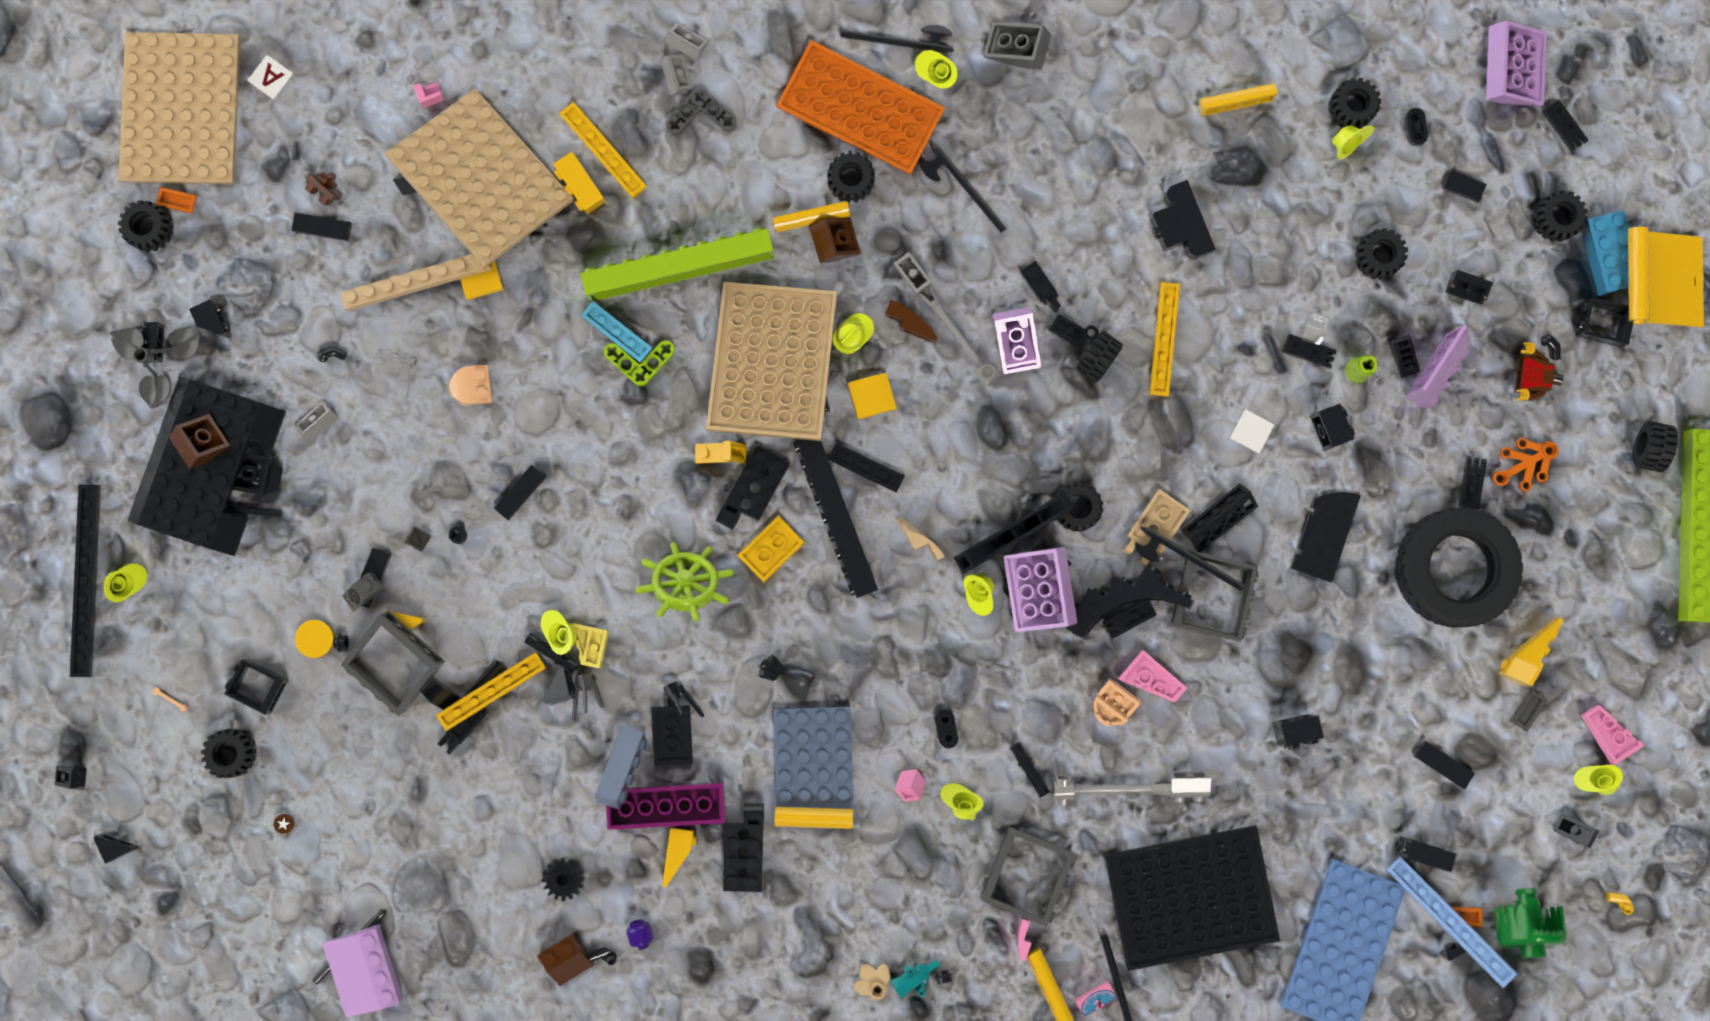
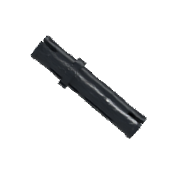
M529 633L526 637L525 644L553 660L554 664L561 665L571 673H574L578 668L579 662L567 656L566 653L563 655L555 653L547 642L538 638L533 633Z
M1020 742L1015 743L1009 749L1018 761V766L1025 772L1039 798L1047 795L1050 790L1034 767L1031 756L1027 755Z

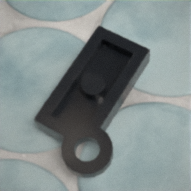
M1059 313L1048 330L1080 350L1087 340L1093 341L1099 335V330L1096 326L1089 325L1084 329ZM1088 330H1093L1095 332L1094 336H1089Z

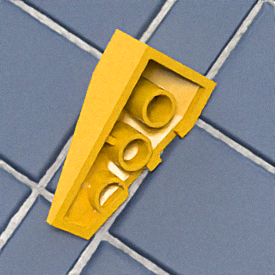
M1553 618L1514 653L1503 660L1500 665L1501 670L1499 674L1519 686H1533L1544 666V663L1541 661L1551 650L1548 646L1549 642L1551 643L1555 640L1564 619Z

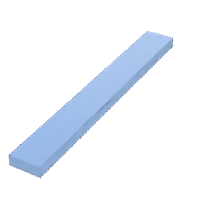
M1398 857L1386 869L1502 988L1517 975L1401 857Z

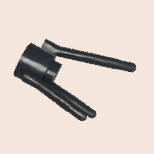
M676 681L663 687L665 692L663 695L667 706H671L670 700L674 701L679 714L683 715L678 698L681 697L680 693H682L695 711L702 718L704 717V714L687 694L683 685L679 686Z

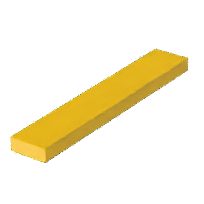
M574 101L559 113L632 199L647 188L645 183Z
M1160 283L1149 395L1169 397L1180 284Z
M534 652L436 714V717L445 731H448L546 669L537 652Z

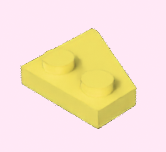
M572 623L577 632L576 646L580 653L581 665L601 669L609 631Z

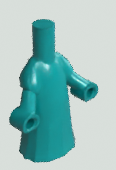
M935 959L927 965L905 966V973L890 980L900 999L902 1000L917 986H919L916 989L919 997H924L926 994L925 985L929 980L930 972L938 968L940 964Z

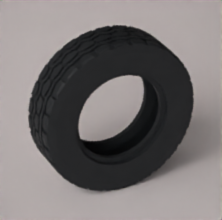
M1450 508L1427 515L1410 528V531L1403 537V542L1399 545L1395 563L1397 570L1395 572L1400 592L1403 593L1404 599L1417 614H1420L1421 617L1429 622L1432 621L1434 624L1464 628L1490 622L1509 608L1513 603L1512 600L1516 598L1519 592V586H1521L1523 578V562L1515 537L1511 535V531L1505 525H1502L1501 521L1491 517V514L1478 511V509ZM1450 536H1461L1474 542L1483 552L1487 562V576L1483 586L1475 595L1465 600H1456L1443 594L1433 582L1430 573V560L1435 548L1440 542Z

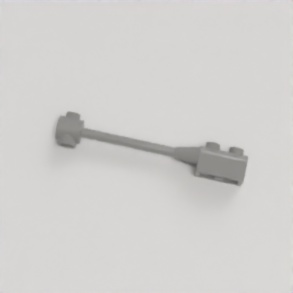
M910 252L894 262L893 266L914 294L934 309L977 366L974 373L982 384L986 387L995 381L1000 374L989 360L985 363L982 362L939 305V301L931 287L932 281Z
M1207 771L1169 772L1168 780L1150 783V785L1074 786L1071 776L1058 775L1056 776V781H1053V798L1058 800L1060 805H1068L1069 800H1074V794L1150 792L1152 794L1169 796L1177 803L1185 802V797H1193L1195 802H1204L1205 797H1210L1211 778Z

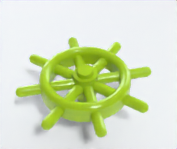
M672 542L670 544L672 555L665 557L658 564L646 558L641 561L643 566L654 570L652 584L638 586L635 591L637 594L654 593L656 599L662 604L656 612L658 617H663L670 608L676 611H690L693 621L698 622L700 620L698 609L706 606L712 599L724 605L729 603L727 597L717 593L718 579L733 576L734 571L732 569L716 571L714 565L707 559L713 551L710 546L706 547L701 555L690 552H680L678 544ZM684 565H691V568L685 570ZM676 566L678 573L673 572L669 569ZM699 569L705 572V574L695 575ZM663 575L672 579L669 581L660 582ZM710 581L708 588L698 583ZM675 587L671 594L664 591V589ZM695 590L701 594L694 597L692 592Z

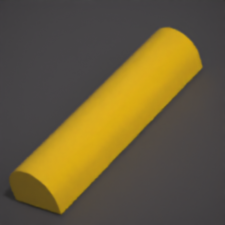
M1274 83L1201 98L1199 99V109L1202 117L1272 102L1275 100L1278 92Z
M844 201L773 218L776 233L814 225L824 219L850 217L848 203Z
M776 806L775 827L853 829V809Z
M1041 948L1029 951L1027 960L1056 1021H1074Z

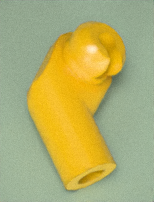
M1607 892V902L1617 903L1626 915H1631L1634 912L1633 903L1627 895Z

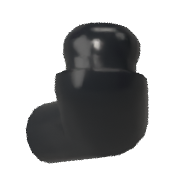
M1552 335L1542 336L1540 339L1541 345H1548L1550 347L1551 360H1561L1560 343Z
M329 346L320 349L317 353V358L323 363L332 356L345 360L347 352L337 347Z
M606 947L588 953L590 962L602 959L608 965H614L617 961L615 952Z

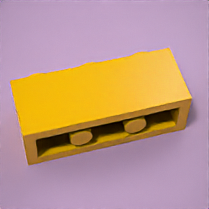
M570 152L553 164L556 168L553 172L559 181L562 179L567 185L564 188L569 195L575 196L577 201L574 203L580 212L584 210L588 215L606 203L573 152Z

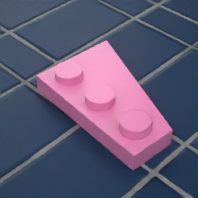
M1141 650L1118 678L1120 681L1172 702H1176L1187 689L1185 685L1144 650Z
M1595 705L1581 715L1611 765L1618 764L1645 746L1641 741L1636 740L1630 731L1619 725L1617 720L1600 705Z

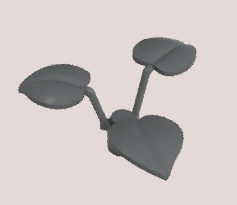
M124 328L110 332L113 346L122 358L143 363V367L152 373L153 376H145L139 383L140 396L151 409L163 404L171 390L168 378L162 375L157 376L156 372L149 366L154 360V354L175 350V354L179 358H191L197 353L201 338L200 332L194 328H179L173 331L168 339L173 347L150 350L143 348L145 343L144 336L136 328Z

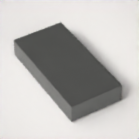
M1529 689L1509 721L1525 732H1528L1548 699L1533 689Z

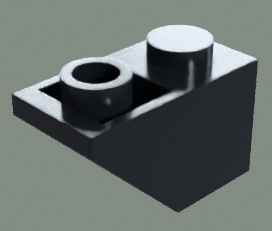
M209 299L189 309L197 327L226 338L231 337L229 332L231 327L221 315L223 310L219 303Z

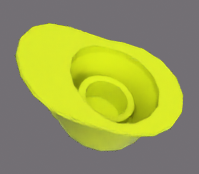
M926 50L916 58L915 70L922 79L941 89L949 88L956 82L958 76L956 65L947 57L936 51Z
M1369 125L1362 129L1354 126L1342 128L1332 140V143L1338 150L1337 158L1344 159L1348 157L1361 143L1371 136L1375 129L1374 126Z
M861 313L848 317L834 332L833 342L836 349L845 354H851L859 350L873 335L874 324L871 318Z
M134 563L109 573L105 577L103 587L106 598L115 603L122 602L138 592L147 581L146 569L142 565Z
M985 572L968 575L963 583L969 607L976 614L986 616L993 610L992 593L994 591V583Z
M556 610L546 611L542 615L541 629L550 647L557 654L563 655L576 644V629L573 625L567 623L563 615Z
M1614 765L1587 766L1579 769L1574 775L1575 785L1579 789L1586 792H1597L1601 795L1613 794L1620 788V784L1623 781L1622 770Z
M947 784L940 791L942 801L952 808L954 815L959 819L974 820L976 814L983 808L984 801L982 798L960 784Z

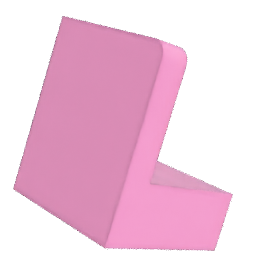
M437 82L423 87L420 83L413 86L423 108L445 100Z
M917 769L902 771L895 791L904 802L920 800L926 780Z

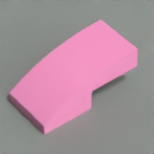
M1021 917L1018 926L1017 945L1020 959L1025 962L1031 946L1030 940L1025 939L1030 921Z

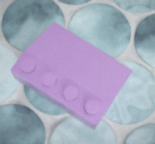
M1507 20L1489 26L1486 100L1499 104L1544 106L1547 32Z
M1462 325L1444 336L1405 397L1423 409L1430 406L1433 407L1439 399L1437 395L1440 391L1445 390L1449 384L1448 378L1457 372L1460 367L1458 365L1459 361L1465 359L1470 351L1468 348L1471 341L1466 325Z
M1066 547L1003 556L1015 632L1066 627L1077 623Z
M380 924L322 943L346 1017L400 1004L403 995Z

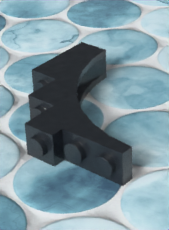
M1063 492L955 556L954 560L961 572L965 574L1073 510L1074 506L1067 494Z
M1145 566L1134 586L1131 580L1122 577V579L1117 577L1106 597H1104L1105 593L1097 588L1091 590L1088 588L1076 609L1077 623L1067 626L1066 629L1085 640L1093 627L1105 616L1128 604L1142 601H1164L1190 610L1194 601L1188 593L1175 591L1173 585L1167 582L1162 584L1163 575L1160 574L1161 571L1153 566L1150 568Z

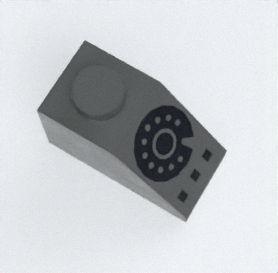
M367 573L353 583L342 597L354 612L385 588L374 573Z

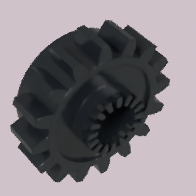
M563 857L561 862L555 859L553 860L554 865L549 863L547 865L549 870L543 871L546 877L542 879V882L547 883L543 889H549L550 891L547 895L554 894V900H557L559 896L562 901H565L567 896L571 900L574 898L573 893L578 895L580 893L578 888L584 887L581 881L586 879V877L581 876L584 869L579 870L578 866L580 863L573 864L572 858L566 861L565 857ZM561 874L568 877L567 884L560 882L559 876Z

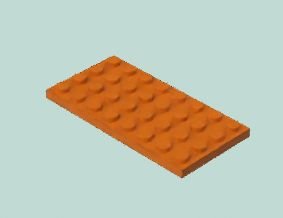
M812 40L808 44L776 105V108L910 176L945 111V107Z

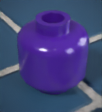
M644 919L630 922L629 927L626 929L630 946L638 947V950L648 948L649 943L654 939L650 923L644 921Z

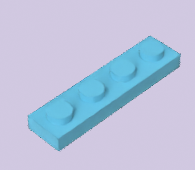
M594 301L591 302L581 315L639 363H642L653 349Z

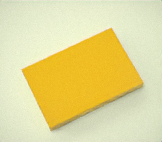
M778 515L737 556L765 583L805 542Z

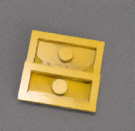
M496 260L491 263L492 270L460 279L466 300L503 290Z
M887 373L847 383L857 420L897 409Z

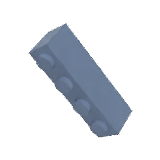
M625 726L621 727L595 793L597 803L620 809L621 804L625 803L627 788L629 785H632L634 780L633 772L635 768L639 767L641 761L640 754L647 746V739L643 731Z

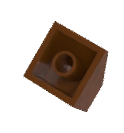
M851 218L824 219L809 227L820 263L835 262L861 254Z
M210 414L177 425L169 436V439L189 469L207 463L230 446Z
M574 932L537 955L546 972L559 986L594 965L590 962L588 954Z

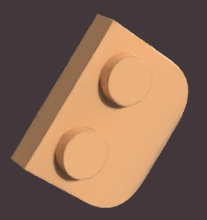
M488 365L466 366L459 369L449 382V391L452 398L464 406L491 404Z
M1110 678L1096 695L1093 704L1095 717L1106 726H1121L1128 721L1131 714L1141 704V700Z

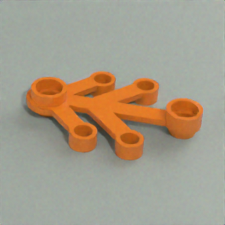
M1526 438L1517 439L1515 442L1516 448L1520 450L1528 448L1537 451L1532 456L1513 451L1509 447L1501 448L1499 456L1502 459L1512 458L1522 462L1506 471L1495 472L1492 475L1493 484L1504 486L1509 482L1511 476L1526 468L1523 481L1519 483L1518 488L1522 492L1530 491L1536 462L1541 459V468L1535 474V480L1539 483L1547 481L1550 461L1555 459L1559 453L1556 443L1546 441L1538 444L1528 441ZM1521 440L1525 443L1524 447H1521L1519 444ZM1547 447L1551 450L1550 454H1547L1545 451ZM1504 450L1508 451V456H1504ZM1540 473L1544 475L1543 480L1539 478ZM1498 475L1502 478L1501 482L1496 480ZM1523 483H1527V489L1523 488Z

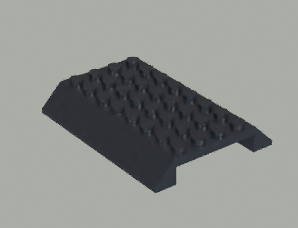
M179 376L127 521L214 551L235 556L248 520L225 513L250 440L274 448L286 411ZM210 414L230 446L207 463L189 469L169 439V436L177 425Z

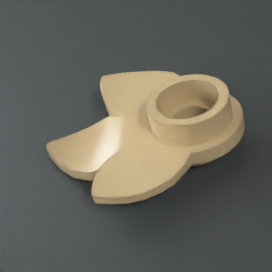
M884 963L877 969L871 965L862 964L860 968L861 980L853 984L855 990L860 995H869L874 1000L883 999L887 994L886 985L890 980L888 967ZM876 986L881 987V992L876 993L874 988Z

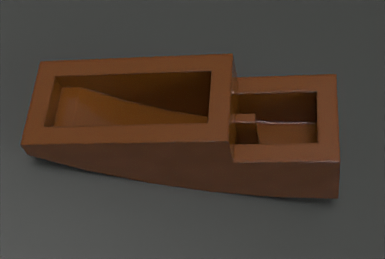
M890 300L885 317L902 323L900 331L936 344L938 337L922 318L904 305Z

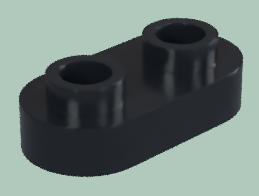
M1412 108L1405 115L1407 139L1411 145L1421 146L1428 139L1426 116L1422 109ZM1412 116L1416 117V122L1411 119ZM1414 135H1418L1419 140H1416Z
M941 710L935 717L938 739L943 747L953 748L958 742L955 718L949 710ZM943 716H947L949 718V721L947 723H943L941 721ZM947 735L952 736L951 742L945 741Z

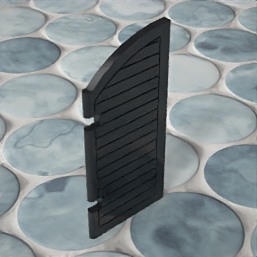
M1335 492L1313 498L1310 508L1316 511L1315 514L1308 513L1297 546L1302 552L1301 555L1295 553L1290 569L1332 583L1361 495L1349 492Z

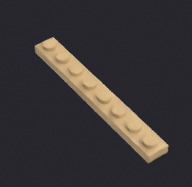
M470 254L341 292L344 309L348 312L492 270L491 264L484 268Z

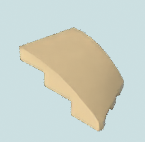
M901 517L897 519L914 551L927 545L936 562L944 558L941 550L921 530Z

